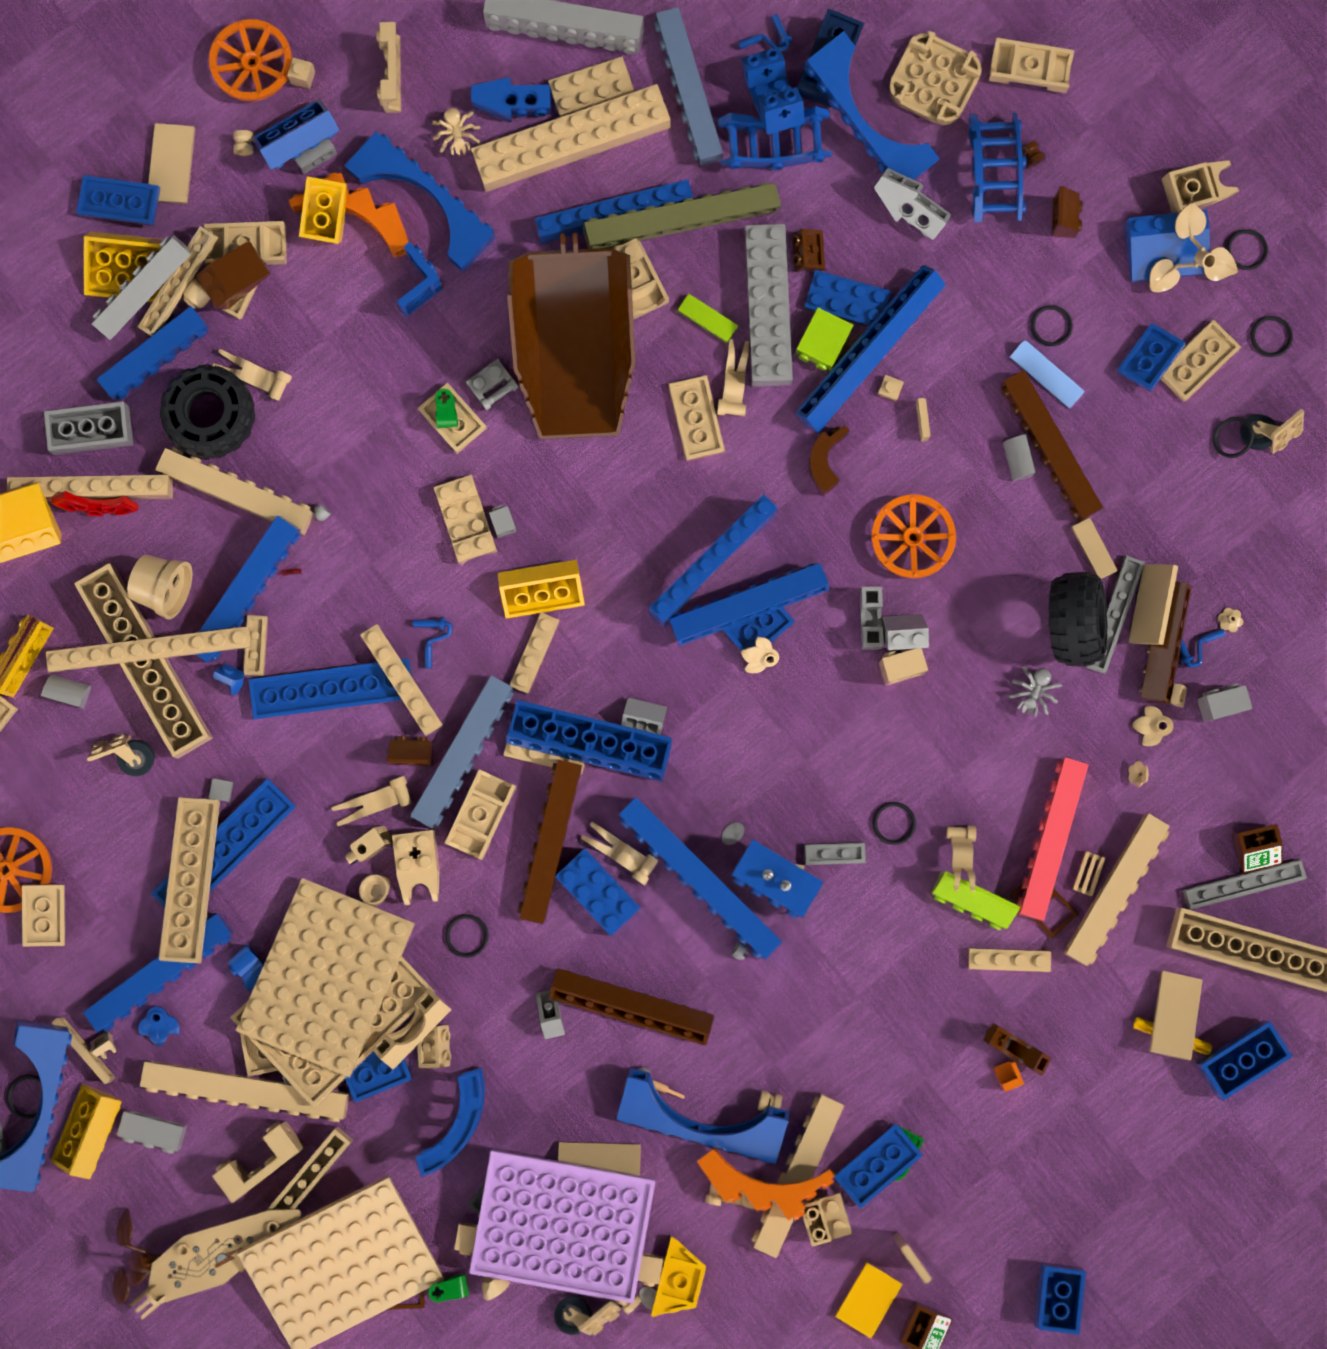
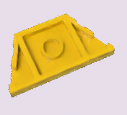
M673 1236L670 1238L651 1313L653 1317L665 1313L678 1312L683 1309L696 1308L706 1270V1265Z

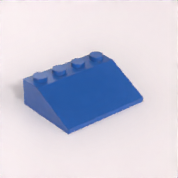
M1206 209L1202 210L1206 216V227L1201 234L1193 235V237L1205 248V251L1210 252V227ZM1179 212L1127 219L1124 224L1131 282L1149 280L1151 268L1161 259L1171 260L1173 266L1175 264L1195 262L1194 256L1199 251V248L1189 237L1180 238L1175 231V221ZM1201 266L1197 268L1180 267L1176 269L1179 271L1180 277L1204 274V268Z

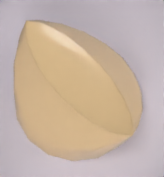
M381 875L366 877L359 887L361 899L373 907L382 903L390 890V877Z
M483 1276L482 1293L484 1299L488 1301L497 1297L509 1286L510 1281Z

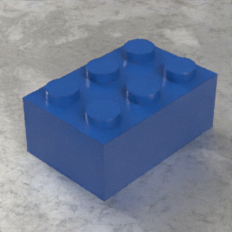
M1040 1263L1034 1326L1038 1330L1080 1335L1086 1271L1082 1267Z

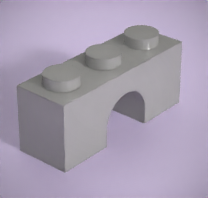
M861 587L860 589L861 650H881L884 647L881 610L883 607L882 587Z

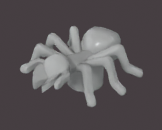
M1023 666L1022 670L1028 676L1030 683L1026 684L1017 680H1013L1012 683L1024 686L1028 692L1011 694L1009 697L1016 698L1029 695L1028 699L1019 703L1017 709H1020L1024 703L1022 713L1027 709V715H1029L1035 708L1033 716L1036 717L1038 707L1035 700H1038L1043 707L1045 715L1049 713L1047 705L1040 695L1051 699L1054 703H1058V700L1052 695L1044 692L1048 689L1061 687L1062 684L1057 683L1046 686L1051 681L1049 670L1045 668L1037 670L1034 673L1033 680L1032 674Z

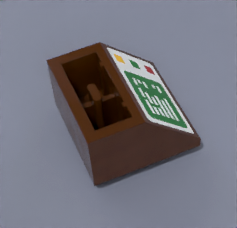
M1278 824L1232 834L1242 874L1282 864L1283 843Z
M915 1300L898 1339L901 1344L912 1349H940L953 1318Z

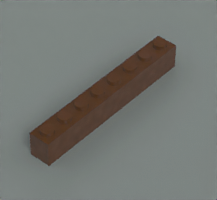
M1025 370L1004 380L1000 385L1002 387L1000 388L1001 393L1005 399H1009L1011 411L1015 416L1018 415L1021 420L1020 426L1025 433L1028 432L1033 449L1038 450L1041 455V463L1044 467H1048L1051 473L1050 478L1052 482L1059 486L1061 490L1059 492L1060 496L1071 507L1069 510L1072 517L1081 522L1104 508Z
M559 759L557 763L552 765L551 775H554L552 783H548L546 790L549 798L547 803H543L541 814H544L543 823L539 822L536 832L540 836L538 842L533 844L532 854H535L533 862H529L527 874H530L528 882H524L522 890L525 898L524 902L520 901L517 913L521 914L520 919L539 924L545 923L583 765Z
M560 968L557 969L549 999L704 1046H706L715 1016L706 1011L693 1009L686 1005L673 1003L666 999L656 998L646 993L636 992L626 987L616 986L609 982H603Z

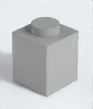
M500 505L494 507L492 512H489L498 538L517 532L508 506Z

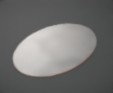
M739 822L727 826L722 834L723 843L726 845L737 843L744 834V826Z
M643 1287L639 1292V1297L642 1299L643 1305L652 1310L657 1291L651 1287Z

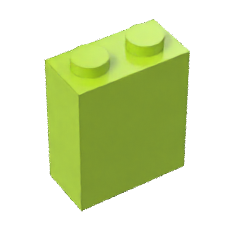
M817 308L795 354L804 362L811 361L815 363L816 367L820 370L831 371L852 331L853 324Z

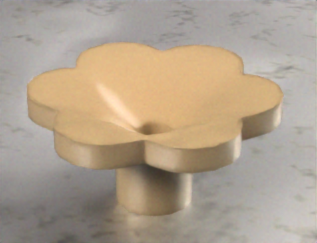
M1226 608L1218 616L1220 628L1224 629V631L1228 630L1234 633L1238 630V627L1243 625V619L1239 610Z
M1136 761L1134 765L1129 767L1128 771L1130 774L1128 779L1136 787H1140L1148 781V767L1143 765L1141 761Z

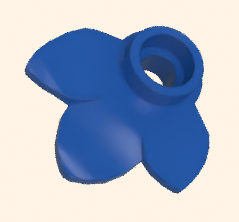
M154 1006L148 1010L146 1018L140 1021L138 1031L140 1036L149 1035L155 1045L162 1046L168 1034L175 1035L180 1033V1026L176 1018L167 1015L163 1007ZM158 1014L160 1019H154L153 1015Z

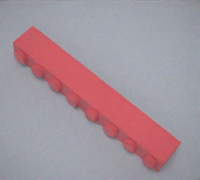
M1066 757L1057 762L1055 773L1058 774L1056 781L1053 780L1050 785L1049 792H1052L1050 800L1047 799L1044 806L1046 815L1045 819H1041L1038 831H1041L1039 839L1036 838L1033 845L1035 854L1028 862L1027 869L1030 871L1028 878L1025 877L1021 889H1024L1023 896L1018 898L1016 904L1020 906L1017 914L1039 921L1045 920L1089 764Z

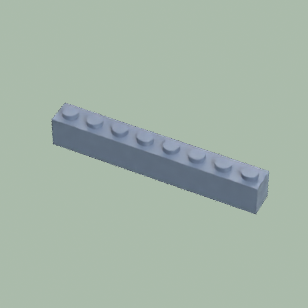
M679 7L656 13V21H653L656 33L660 32L661 51L665 50L666 52L665 64L667 69H671L672 72L670 81L672 87H676L678 92L675 94L678 106L682 105V121L684 124L687 123L689 128L686 133L689 142H693L694 149H692L694 160H698L700 166L723 159V152Z
M492 675L490 676L413 810L412 818L432 829L435 826L439 827L444 818L442 816L444 809L450 808L454 801L452 796L455 790L459 791L464 783L462 780L465 773L469 774L474 766L472 761L475 755L479 756L484 748V745H482L485 738L489 739L494 731L492 726L495 720L499 721L504 713L502 708L505 703L509 704L514 696L512 692L513 687Z

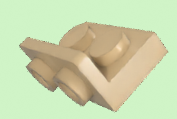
M448 1025L435 1026L418 1044V1068L450 1066V1032Z

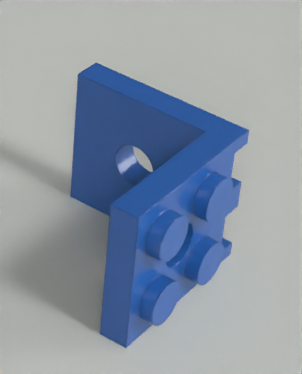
M411 242L407 243L404 249L410 261L425 280L397 301L405 317H408L443 290L438 274L435 271L436 268L430 260L425 261L422 250L418 245L413 246Z

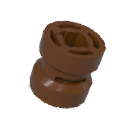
M1036 140L1022 147V156H1026V164L1029 168L1038 165L1046 158L1044 153L1039 151V145Z

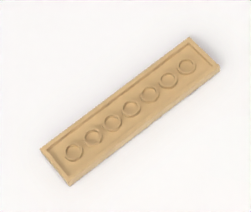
M178 797L159 954L160 961L201 964L220 807L219 800Z

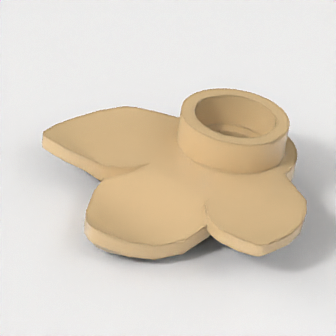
M757 637L756 646L741 650L744 660L748 662L745 667V671L748 673H759L766 667L776 665L779 661L778 651L772 648L771 642L764 637ZM769 656L773 657L770 660H766Z
M1147 706L1144 710L1145 716L1135 720L1132 726L1136 731L1144 734L1143 746H1154L1161 742L1163 736H1167L1173 731L1174 725L1169 717L1163 716L1160 709L1154 706ZM1165 722L1167 728L1162 730L1159 728V724Z

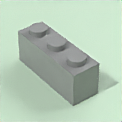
M126 1110L123 1111L117 1136L123 1137L122 1141L134 1143V1141L142 1142L144 1147L154 1148V1146L162 1148L161 1151L173 1154L174 1151L181 1149L187 1125Z

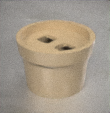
M147 554L143 555L134 565L129 577L127 587L129 599L154 610L156 614L166 619L174 618L183 608L190 592L193 577L191 564L181 560L170 561Z

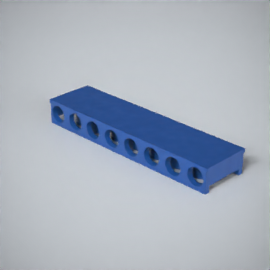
M517 700L505 743L663 782L672 746V738Z

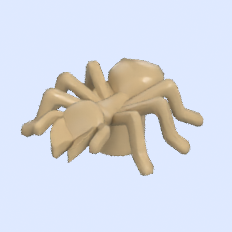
M449 108L444 113L445 122L442 120L432 121L434 125H443L447 128L446 131H439L433 137V140L439 139L441 135L449 134V137L443 141L440 149L441 153H443L447 143L452 139H455L453 145L450 146L452 155H454V147L459 156L460 151L465 155V145L471 151L469 143L464 141L462 137H468L473 142L480 144V140L476 139L472 134L464 133V130L469 128L474 130L480 129V126L473 124L463 126L466 118L468 119L473 115L472 111L464 114L461 119L460 112L457 109Z

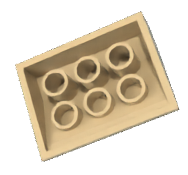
M559 1142L558 1161L640 1176L641 1144Z

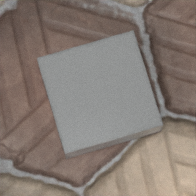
M212 779L209 799L230 802L234 782Z

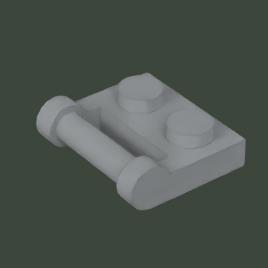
M498 359L466 381V384L486 411L491 408L493 403L507 393L519 388ZM506 380L508 384L485 399L483 395Z

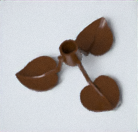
M126 1209L122 1214L116 1231L118 1244L120 1246L125 1245L134 1250L130 1256L128 1272L125 1273V1269L120 1268L114 1277L113 1293L118 1305L126 1301L130 1286L138 1285L151 1273L152 1263L162 1255L151 1254L150 1250H144L130 1244L133 1228L129 1209Z

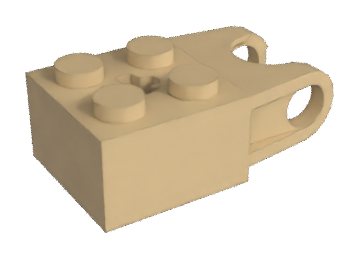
M1230 161L1205 162L1169 172L1161 178L1171 213L1180 212L1189 203H1195L1197 207L1204 208L1238 193V187H1226L1219 180V173L1231 166Z
M429 830L392 835L396 873L404 904L406 906L411 904L412 890L418 884L426 885L432 900L438 902L440 868L435 831ZM414 848L421 851V854L417 855V859H414V856L411 855Z

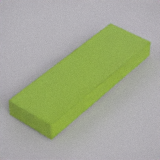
M690 294L687 295L678 309V312L726 343L729 342V339H731L738 328L737 324Z

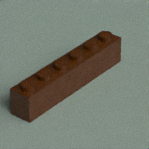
M1175 581L1163 645H1148L1147 655L1149 658L1143 670L1145 679L1144 683L1140 686V695L1145 701L1170 704L1192 590L1188 583Z

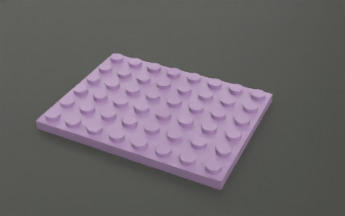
M492 1149L469 1274L634 1304L656 1179Z

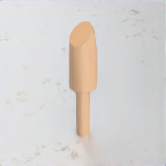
M652 1080L656 1090L684 1099L685 1095L669 1089V1086Z

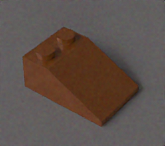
M247 241L210 263L196 277L217 309H230L271 275L252 243Z

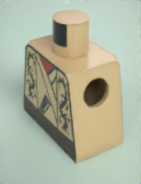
M384 825L375 827L350 845L352 851L347 853L345 857L351 865L357 861H368L393 844L392 836Z

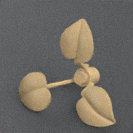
M1195 203L1186 205L1179 212L1175 221L1176 234L1183 239L1189 237L1199 248V251L1194 256L1195 262L1175 264L1173 266L1172 261L1168 259L1157 261L1150 271L1149 288L1152 292H1163L1174 287L1180 279V273L1176 270L1180 267L1197 268L1201 266L1204 268L1205 276L1213 281H1218L1238 273L1236 263L1226 249L1216 247L1208 252L1194 239L1193 235L1201 234L1206 227V216Z

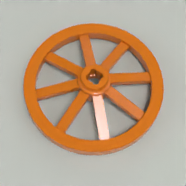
M256 19L240 20L224 28L215 38L209 53L210 71L217 85L229 96L243 101H259L277 93L287 82V75L292 63V52L285 36L270 23ZM245 29L264 30L255 51L251 50ZM240 31L246 51L244 54L225 43L228 37ZM270 34H272L283 48L260 57ZM220 48L235 56L241 62L217 66ZM282 55L285 57L282 72L263 65V63ZM244 69L231 87L225 83L219 74L221 72ZM258 71L277 78V80L262 90ZM252 73L256 92L239 91V87L248 75Z
M904 495L887 503L878 513L871 532L872 547L879 562L893 574L910 579L924 578L939 571L950 559L955 548L956 529L950 514L939 502L923 495ZM910 503L909 528L891 511L893 508L901 504ZM916 503L927 505L935 510L919 527H916ZM887 515L904 534H879L880 525L884 517ZM940 515L946 524L948 533L923 534V531ZM911 534L917 537L915 541L910 540L909 536ZM948 539V545L942 558L922 542ZM879 540L903 541L904 543L887 558L881 549ZM908 547L910 548L911 571L893 564ZM916 547L920 548L936 564L927 569L918 570Z
M0 828V836L14 835L6 860L0 851V912L22 911V903L10 906L4 905L8 880L22 898V886L16 877H27L41 880L40 884H50L52 861L48 849L36 835L20 828ZM21 837L30 841L37 848L18 860L13 861ZM41 855L43 874L19 870V866ZM6 866L10 869L8 873L4 872Z

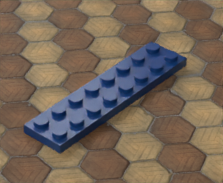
M401 659L404 666L412 676L410 659ZM378 662L249 679L254 720L402 700Z
M269 778L217 828L209 894L297 808ZM169 876L151 893L164 907L166 905Z

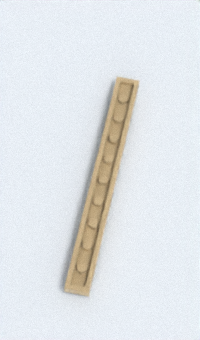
M250 627L46 651L48 672L251 648Z

